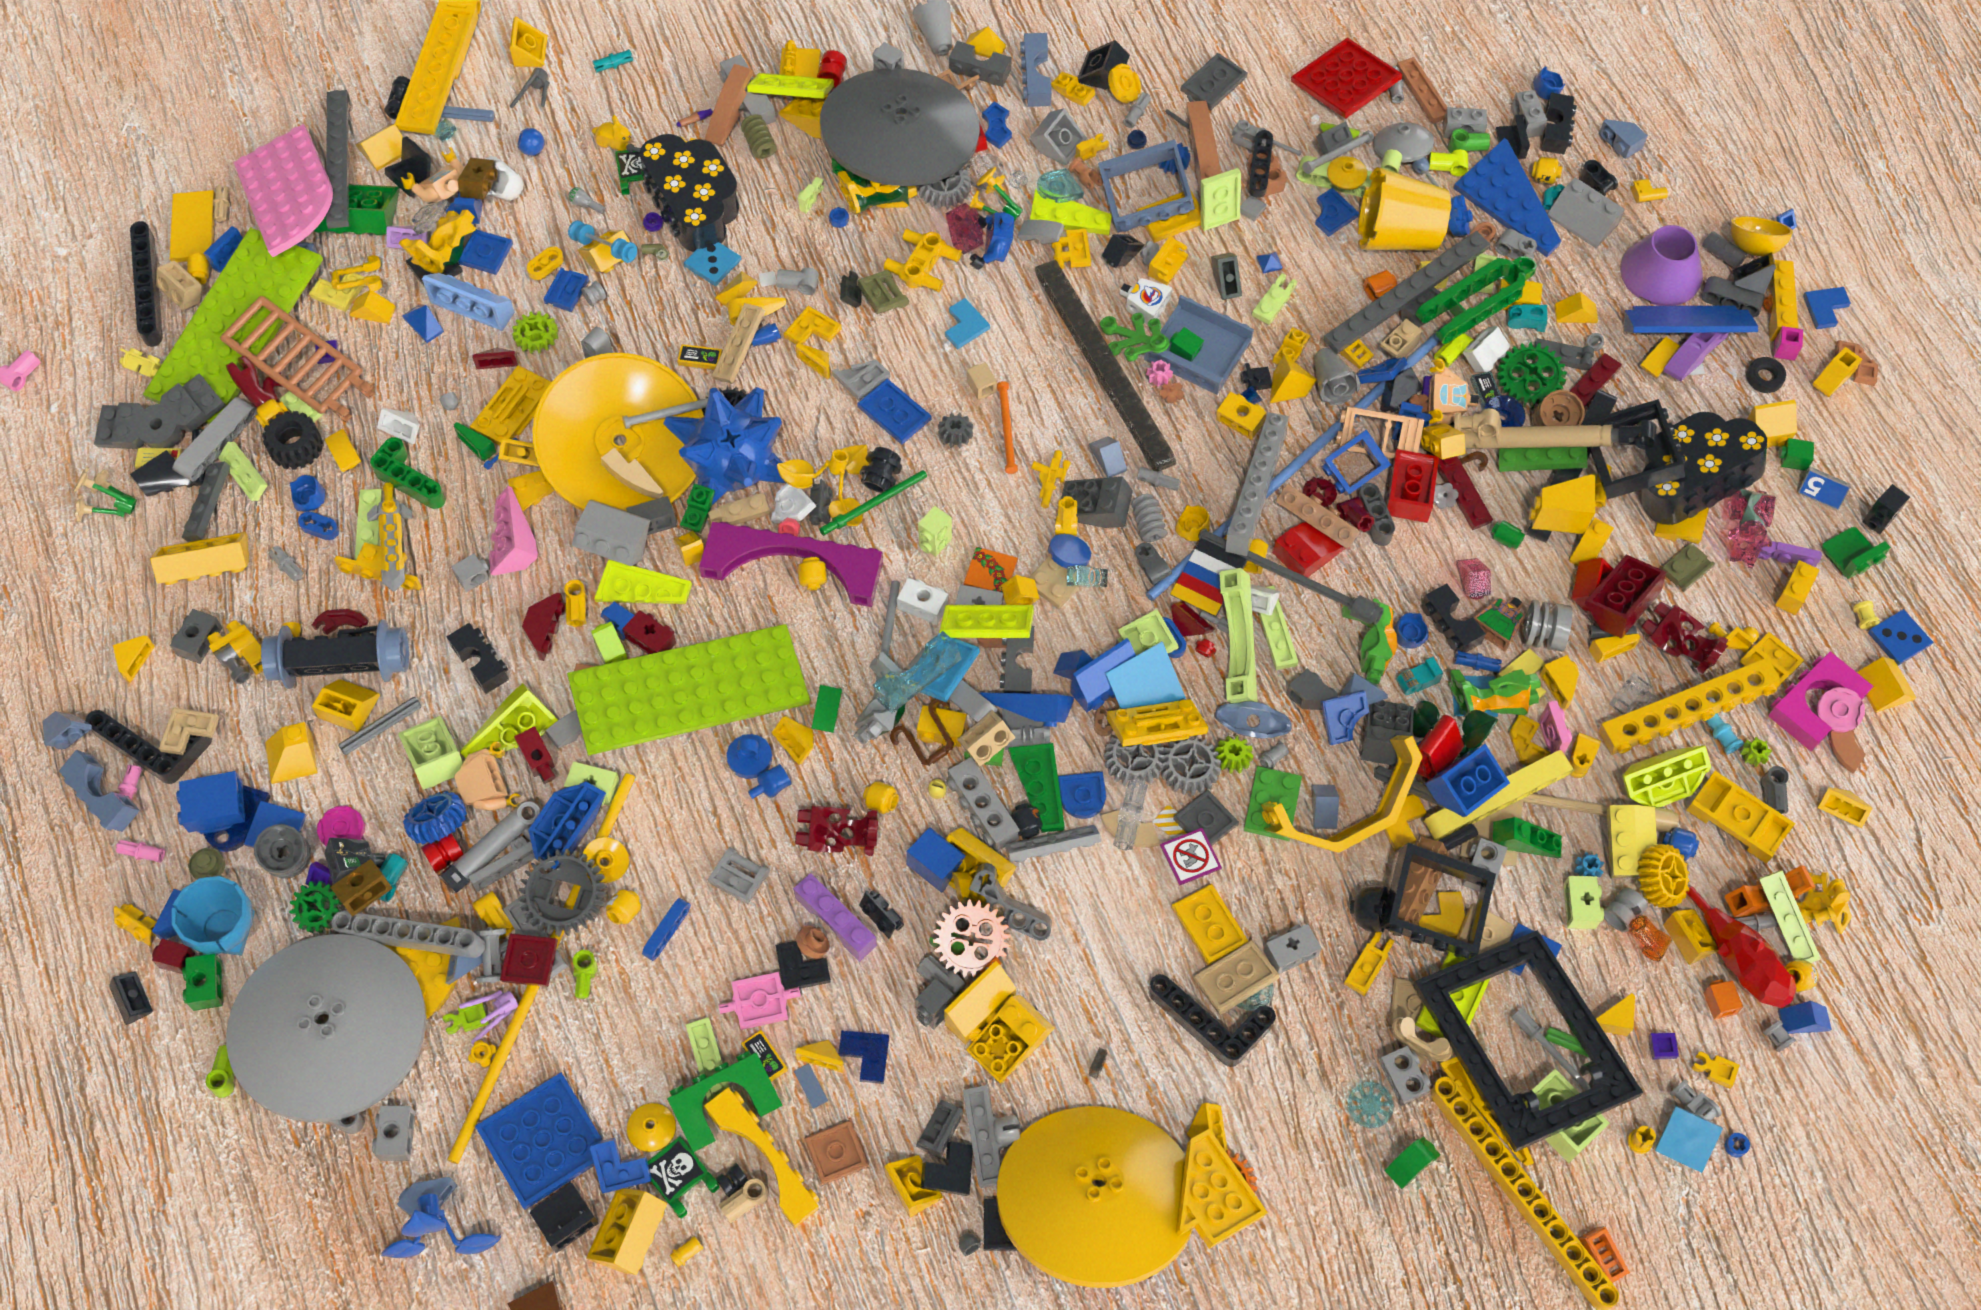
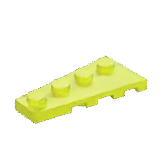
M1035 188L1030 220L1054 221L1062 223L1065 226L1064 230L1086 229L1088 233L1109 235L1112 214Z
M608 559L594 600L595 602L612 603L615 601L616 603L686 604L692 582Z

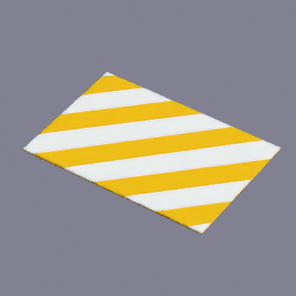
M1167 805L1153 820V823L1173 839L1187 834L1173 820L1178 812Z

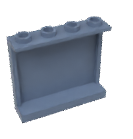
M1180 295L1177 307L1160 331L1161 334H1164L1169 339L1170 345L1168 349L1161 353L1146 352L1144 360L1149 363L1160 360L1167 364L1170 363V370L1173 371L1174 375L1218 395L1252 342L1254 329L1231 319L1227 315H1222L1208 306H1203L1191 298ZM1183 327L1204 340L1202 350L1192 362L1169 351L1172 344L1170 342L1171 337L1176 331L1180 332Z

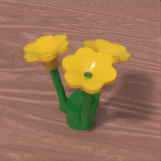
M994 166L978 180L976 185L979 186L987 182L988 186L985 193L989 194L996 191L1007 202L1002 211L1013 216L1015 221L1023 209L1012 201L1001 186L1006 177L1004 175L998 176L995 179L992 177L997 169ZM977 190L968 207L967 214L969 215L975 208L980 211L983 209L991 214L998 213V211L985 206V203L978 200L980 191Z

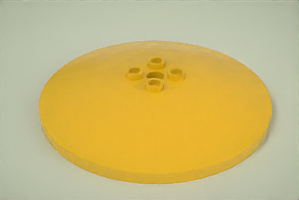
M606 353L588 357L560 373L551 382L539 401L533 421V447L538 466L553 490L566 502L581 511H584L589 500H594L626 511L627 507L655 500L624 485L601 465V457L613 448H616L628 464L634 459L640 463L663 490V497L668 496L672 505L689 489L697 477L679 454V450L685 445L663 424L666 417L631 425L630 428L625 429L622 416L627 415V417L698 400L682 378L665 365L650 358L629 353ZM697 409L672 416L701 419L704 415L702 409ZM617 436H622L625 438L626 443L618 446L614 443V439Z
M1086 1106L1065 1109L1050 1114L1020 1134V1138L1012 1143L1002 1161L997 1180V1207L1001 1223L1013 1245L1030 1263L1041 1271L1062 1281L1079 1286L1111 1288L1145 1280L1157 1274L1174 1261L1186 1246L1193 1232V1229L1179 1237L1176 1234L1186 1155L1179 1145L1161 1128L1127 1111L1109 1107ZM1094 1180H1102L1105 1182V1185L1097 1187L1092 1182Z

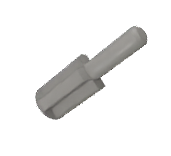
M1205 611L1200 612V617L1218 625L1217 629L1229 634L1228 619L1224 617L1219 619Z

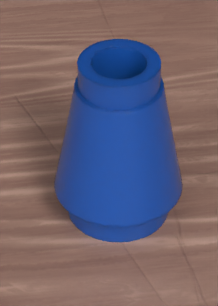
M769 322L756 331L752 340L753 347L774 343L781 338L776 323L770 324Z

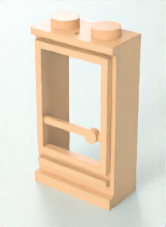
M1347 406L1346 410H1342L1340 423H1343L1342 431H1338L1336 444H1339V448L1350 441L1355 414L1388 419L1385 424L1386 432L1382 447L1385 457L1395 458V453L1385 451L1389 429L1392 427L1391 420L1403 422L1397 449L1418 453L1424 419ZM1352 446L1347 449L1348 451L1368 454L1364 447Z

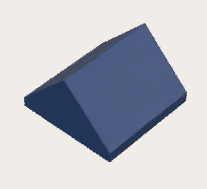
M928 828L906 851V865L942 893L953 878L952 872L957 871L966 855L932 828Z

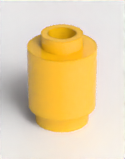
M193 253L187 258V272L201 285L205 284L209 278V261L202 253Z

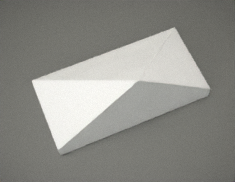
M382 408L377 428L410 444H415L420 424L414 413Z

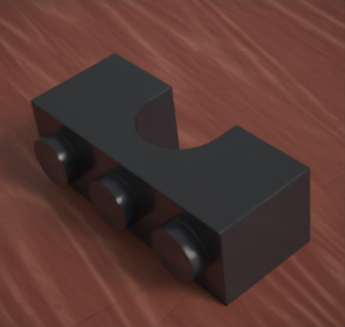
M1557 93L1550 94L1545 116L1547 121L1556 124L1547 123L1542 137L1541 151L1565 155L1567 147H1571L1573 135H1570V132H1573L1575 120H1572V117L1575 116L1577 105H1573L1574 96Z
M1446 583L1425 595L1422 609L1435 622L1437 630L1448 639V643L1453 650L1468 652L1482 644L1486 633L1473 617L1466 621H1458L1451 616L1450 613L1456 610L1460 599Z
M467 623L446 636L451 648L462 663L472 657L480 658V661L471 667L470 671L485 694H488L509 680L506 675L508 671L507 666L502 659L498 661L495 658L496 652L491 644L486 645L483 642L485 637L478 627L474 629L470 623Z

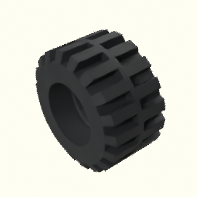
M286 411L284 415H276L274 420L271 418L268 421L269 425H265V432L262 433L263 443L276 465H282L284 469L289 467L292 470H297V467L302 469L308 463L311 465L314 462L313 459H317L320 456L318 452H322L323 447L321 444H323V440L315 422L310 416L307 417L305 413L299 414L298 411H293V413ZM293 437H300V439L294 443L285 444L286 441Z

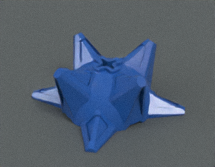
M755 387L734 407L717 388H712L709 390L705 416L701 419L668 416L664 420L663 424L685 445L679 450V454L698 477V485L715 490L712 505L726 492H734L753 486L758 481L786 484L777 469V464L783 462L773 453V444L782 421L780 417H762L764 390L759 387Z

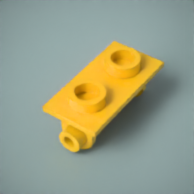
M125 903L120 908L114 906L115 924L120 929L130 932L136 940L143 941L148 946H151V937L155 935L152 930L156 921L149 916L140 921L144 913L132 904L127 905Z

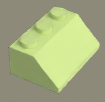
M1556 1069L1532 1089L1539 1100L1540 1111L1579 1094ZM1600 1114L1545 1140L1570 1163L1610 1123Z

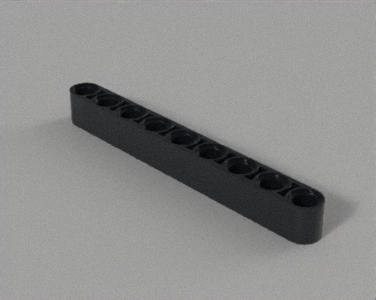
M1598 389L1582 422L1610 414L1618 397ZM1587 447V460H1588V458H1589V456H1590V454H1591V453H1590V450H1589V447ZM1583 468L1558 469L1550 486L1579 478ZM1531 522L1526 534L1547 543L1552 531L1532 529Z

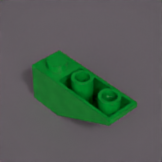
M1517 817L1493 822V842L1508 847L1507 850L1561 858V835Z

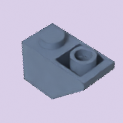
M1609 119L1603 121L1599 131L1602 139L1607 141L1624 159L1643 149L1648 137L1635 123Z
M58 711L53 712L42 721L44 744L56 749L68 748L92 729L91 724L77 715Z

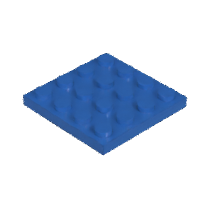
M562 1072L475 1126L524 1210L595 1166L590 1144L602 1141L601 1136Z

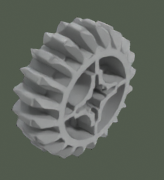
M962 167L959 171L945 179L929 184L917 185V190L920 198L924 199L925 204L930 203L931 207L937 205L939 210L942 206H945L948 210L950 205L956 207L957 203L962 204L963 199H967L968 193L971 190V179L967 170H964Z
M1112 737L1110 744L1106 745V753H1104V759L1107 760L1105 767L1109 768L1108 774L1110 776L1115 775L1114 780L1116 782L1121 779L1123 780V786H1126L1129 782L1132 788L1136 786V783H1139L1143 788L1145 781L1151 784L1153 783V778L1158 779L1160 777V772L1164 769L1162 763L1165 762L1163 755L1164 747H1160L1161 743L1152 745L1136 744L1132 747H1126L1121 745L1118 738ZM1143 747L1150 752L1152 758L1149 757L1148 754L1144 753L1142 749ZM1138 752V757H1136V759H1134L1132 763V759L1134 758V756H1136V753ZM1117 758H1120L1127 765V769L1119 763Z
M1198 736L1194 740H1190L1189 737L1185 741L1178 740L1176 743L1171 741L1168 746L1169 748H1164L1165 762L1162 763L1164 769L1161 777L1162 779H1168L1166 782L1167 786L1174 784V792L1178 791L1179 788L1182 789L1183 796L1187 791H1190L1191 795L1194 796L1196 790L1201 794L1204 793L1205 788L1210 790L1212 783L1217 782V776L1221 772L1219 768L1221 760L1216 759L1219 753L1213 752V744L1206 746V739L1199 742ZM1197 754L1201 756L1204 760L1199 759ZM1193 759V766L1191 767L1190 772H1188V764H1190V760ZM1174 768H1176L1177 771H1180L1183 774V776L1179 775ZM1196 775L1201 776L1199 778L1191 779L1193 776Z

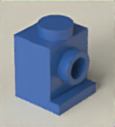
M614 601L610 606L604 608L601 618L605 620V624L611 621L619 634V638L624 641L623 628L633 618L634 614Z

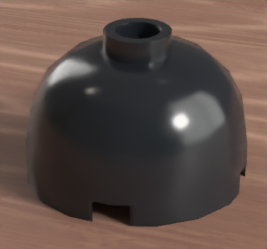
M1369 885L1357 893L1355 900H1351L1350 913L1354 914L1356 923L1364 930L1374 933L1385 932V929L1381 928L1389 895L1387 887Z

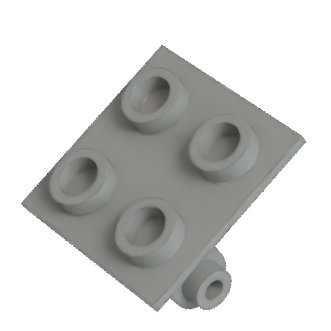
M1002 708V719L1015 736L1005 747V750H1008L1010 747L1050 743V727H1044L1043 722L1028 719Z

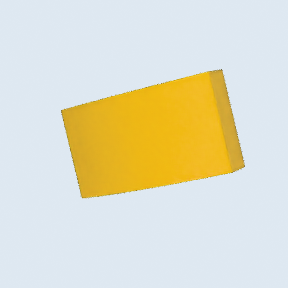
M1061 72L1051 83V87L1061 95L1084 107L1096 95L1094 88L1080 84L1078 77L1065 72Z
M1292 327L1285 336L1283 344L1274 355L1272 362L1278 365L1284 355L1297 362L1311 335Z
M1666 336L1641 363L1640 367L1657 379L1681 346Z
M343 428L325 438V442L342 472L354 468L361 462L356 449Z

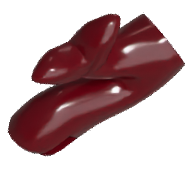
M242 356L238 358L243 371H240L233 362L226 365V369L236 386L256 408L270 399H274L279 403L280 400L275 392V387L283 386L268 376L265 378L261 388L256 368L248 357Z

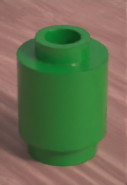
M1505 520L1501 523L1497 522L1491 531L1494 534L1492 539L1510 549L1513 547L1517 550L1525 537L1521 529Z

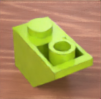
M611 621L606 624H600L594 630H591L597 652L604 664L628 659Z

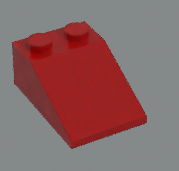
M1396 449L1386 502L1392 517L1428 523L1433 509L1439 457Z
M1304 522L1292 527L1277 538L1272 553L1288 569L1308 578L1346 548L1309 523Z

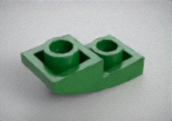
M694 483L686 502L688 506L680 523L681 528L702 534L715 490Z
M820 685L811 729L834 733L842 689Z

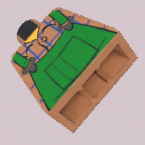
M1512 597L1509 602H1506L1502 598H1497L1475 617L1477 623L1486 633L1484 638L1505 652L1525 616L1519 611L1523 606L1520 599Z

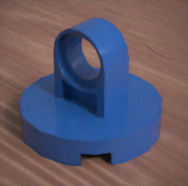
M754 734L742 735L736 738L729 745L726 753L729 768L735 772V775L745 779L757 778L759 774L770 768L773 760L772 750L768 742L761 736Z

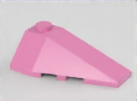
M507 486L496 498L493 521L497 523V526L491 536V540L495 544L494 551L492 550L489 553L490 573L492 575L525 570L538 556L536 540L512 487Z

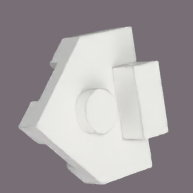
M786 483L776 493L775 511L772 512L771 521L780 523L787 517L801 521L816 505L802 489L795 488Z

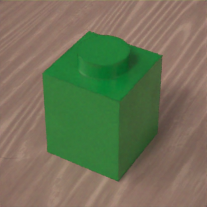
M1183 327L1180 332L1176 331L1171 337L1170 342L1172 344L1169 351L1192 362L1202 350L1204 340Z
M1788 438L1784 446L1781 445L1778 457L1781 458V467L1807 471L1814 460V442Z

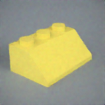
M1610 805L1607 808L1610 878H1639L1637 870L1640 868L1638 861L1642 860L1641 854L1645 853V849L1657 845L1655 807Z

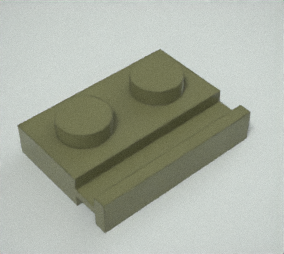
M1690 543L1665 564L1661 570L1666 571V577L1676 586L1679 585L1682 591L1685 592L1712 569L1715 563L1713 561L1710 562L1707 559L1708 556L1693 543Z

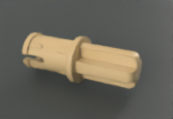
M222 185L215 187V199L213 200L214 219L220 223L226 220L227 208L230 205L228 201L229 188L225 185L223 192L221 191Z

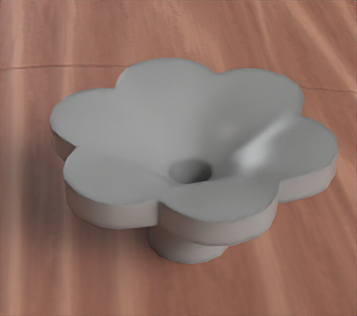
M1147 241L1145 247L1142 248L1140 256L1143 258L1144 264L1148 265L1158 253L1159 245L1157 243Z
M1450 483L1437 484L1435 486L1434 502L1437 503V507L1440 509L1453 507L1456 504L1459 493L1456 489H1453Z

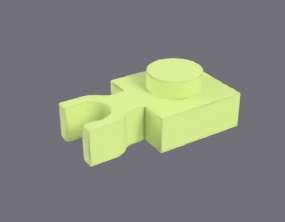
M816 176L812 184H808L805 190L799 193L800 211L807 213L816 202L818 193L824 189V186L821 185L823 179Z

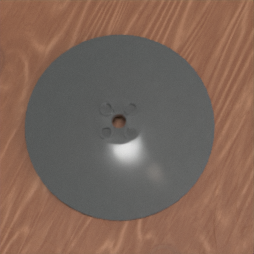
M885 68L855 75L839 84L828 95L820 114L822 141L827 151L840 165L864 179L893 186L924 185L953 175L972 158L978 145L980 124L976 110L959 89L939 77L910 69L895 68L891 70Z

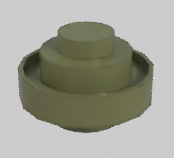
M203 848L192 855L188 868L191 875L198 880L199 878L221 876L226 864L218 850Z

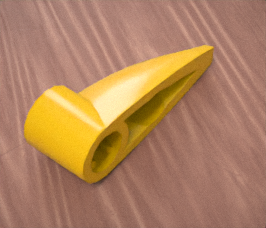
M753 297L732 299L727 303L729 322L735 326L744 303L762 307L765 310L763 316H766L786 305V298Z

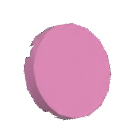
M1836 687L1827 691L1820 697L1817 704V716L1832 727L1831 731L1845 733L1855 729L1862 722L1865 715L1863 701L1855 691L1848 688Z

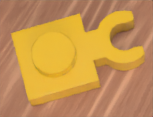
M1704 1052L1696 1054L1695 1057L1701 1059L1703 1065L1694 1063L1692 1065L1694 1071L1708 1072V1080L1729 1089L1733 1087L1739 1064L1718 1055L1711 1060Z

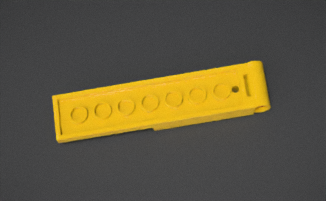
M439 0L395 121L398 130L435 135L453 80L458 79L477 25L478 14L481 10L480 0Z

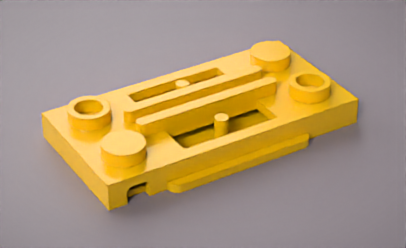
M518 365L469 426L470 429L501 446L502 438L513 439L516 435H521L534 418L539 401L551 384V381Z
M1191 699L1107 711L1106 719L1122 746L1136 744L1152 745L1188 739L1189 736L1207 734L1208 725Z

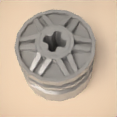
M1532 600L1523 624L1524 645L1531 646L1535 638V647L1539 648L1544 639H1546L1547 649L1563 652L1570 635L1572 607L1555 604L1550 613L1548 602L1544 601L1540 608L1539 600Z

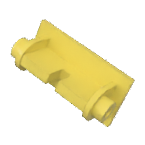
M130 348L129 351L120 349L125 352V355L120 358L122 367L138 372L140 365H142L139 373L152 379L162 365L160 364L161 359L148 355L147 358L142 357L143 352Z

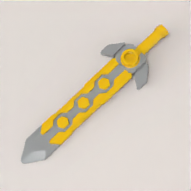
M389 482L384 483L382 486L384 501L379 502L378 506L375 505L367 513V521L379 518L382 583L391 591H396L405 581L401 516L402 518L412 519V511L403 503L399 504L398 501H393L394 486Z

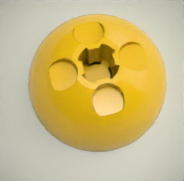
M1739 216L1731 220L1730 229L1733 241L1737 247L1752 256H1765L1771 252L1773 254L1779 252L1787 245L1793 234V230L1787 225L1770 219Z

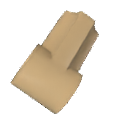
M757 1178L750 1179L745 1183L744 1187L718 1204V1206L731 1224L756 1205H761L767 1200V1187ZM753 1187H761L762 1192L758 1197H750V1191Z

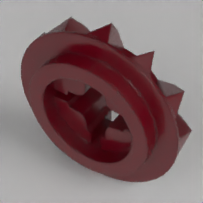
M1313 476L1311 480L1306 481L1303 487V494L1309 498L1313 494L1323 501L1321 503L1323 507H1327L1336 500L1337 490L1332 484L1331 479L1326 480L1323 476L1320 478ZM1317 486H1318V488H1320L1321 490H1324V494H1323V495H1322L1320 492H1316V491H1317Z

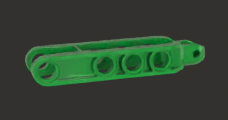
M1520 256L1514 261L1497 258L1422 304L1416 311V317L1422 323H1428L1449 310L1455 317L1435 334L1442 344H1447L1520 299L1525 281L1535 274L1537 264L1533 259L1526 256ZM1498 279H1504L1509 284L1508 287L1501 288L1500 292L1492 297H1486L1482 303L1474 308L1470 307L1466 310L1460 304V302Z

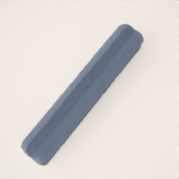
M444 106L441 118L493 122L494 111Z

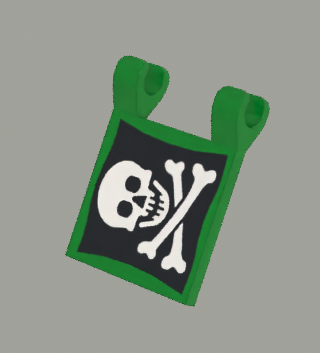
M615 151L622 195H629L628 182L644 180L641 174L640 152Z
M681 1136L648 1161L652 1177L651 1182L680 1219L684 1218L688 1212L679 1201V1198L701 1180L711 1193H715L720 1188L718 1182Z

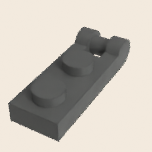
M1539 338L1536 339L1534 347L1538 343L1541 344V349L1549 346L1547 352L1550 353L1555 350L1554 357H1562L1559 364H1565L1566 367L1580 370H1590L1592 367L1591 358L1594 355L1592 347L1585 346L1582 348Z

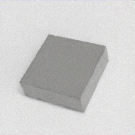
M1249 195L1240 206V213L1256 221L1266 209L1267 204Z

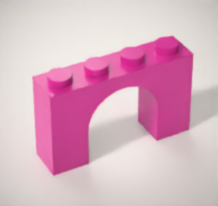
M1831 651L1825 657L1820 655L1812 663L1814 668L1811 671L1806 669L1798 678L1800 682L1797 685L1792 683L1784 692L1786 696L1783 699L1779 696L1771 704L1770 707L1773 710L1768 715V717L1811 752L1828 735L1832 727L1808 707L1805 699L1806 691L1811 689L1829 691L1836 687L1848 688L1855 691L1862 700L1874 687Z

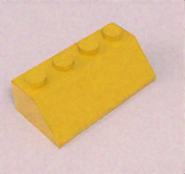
M247 532L158 547L150 558L157 584L171 585L177 583L180 579L186 578L187 581L199 579L202 575L209 574V577L221 575L224 571L231 570L232 573L245 570V567L250 562Z

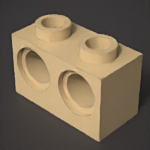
M172 261L157 268L156 286L182 310L200 303L201 284L177 262Z
M992 710L957 740L969 756L981 767L1002 748L1006 747L1015 736L1004 721Z

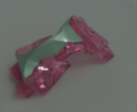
M1744 487L1730 497L1727 504L1729 517L1731 520H1740L1738 525L1730 530L1728 538L1733 542L1730 561H1743L1748 564V568L1753 569L1761 548L1772 546V540L1767 535V527H1770L1772 523L1775 496L1768 495L1767 492L1760 490L1757 492L1749 491ZM1747 542V547L1742 549L1740 547L1741 543Z

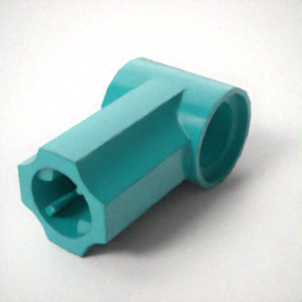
M394 853L388 854L379 869L393 888L379 898V900L386 903L393 897L396 891V883L408 865L406 860Z

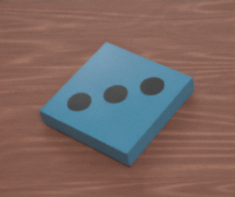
M718 242L709 247L697 249L684 262V267L712 285L717 286L742 259L740 255Z

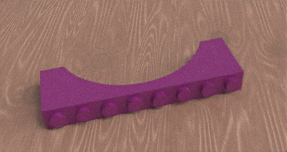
M712 522L699 565L701 577L723 581L731 572L743 564L767 556L817 557L825 563L826 569L841 582L851 604L872 607L883 565L882 551H878L875 548H859L852 544H837L830 540L820 541L811 537H797L789 533H774L767 529H751L744 525L734 526L726 522Z

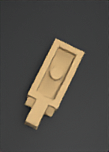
M764 493L723 504L717 507L718 509L708 512V517L711 524L712 522H726L730 525H737L770 514V510Z

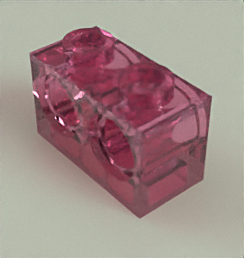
M965 202L945 213L953 246L958 250H962L961 253L963 255L984 244L982 238L983 230L979 225V214L975 208H971Z

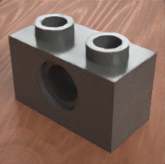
M192 609L190 614L184 618L179 632L173 636L170 646L177 656L201 664L210 649L208 636L214 632L220 633L223 627L216 617Z

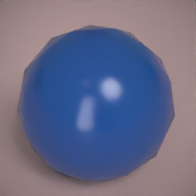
M526 128L520 132L518 148L523 154L535 156L543 150L545 140L540 131L535 128Z

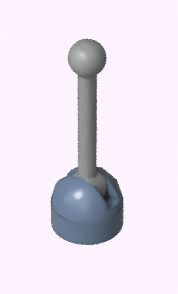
M1424 157L1416 160L1412 164L1413 169L1419 174H1426L1431 183L1439 187L1428 172L1430 164L1427 158Z

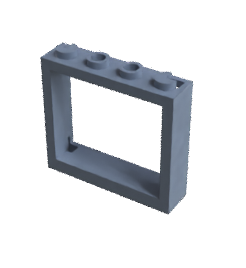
M1175 139L1098 163L1117 233L1126 232L1138 226H1146L1158 220H1166L1171 216L1185 214L1195 209ZM1174 159L1185 197L1119 217L1109 178Z

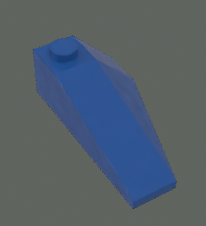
M978 692L991 704L1028 719L1043 722L1044 727H1057V723H1065L1074 702V697L1058 694Z

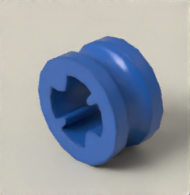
M1734 1133L1726 1139L1724 1147L1730 1156L1738 1158L1749 1151L1750 1142L1744 1134ZM1739 1141L1742 1145L1736 1150L1733 1145L1735 1144L1734 1142Z

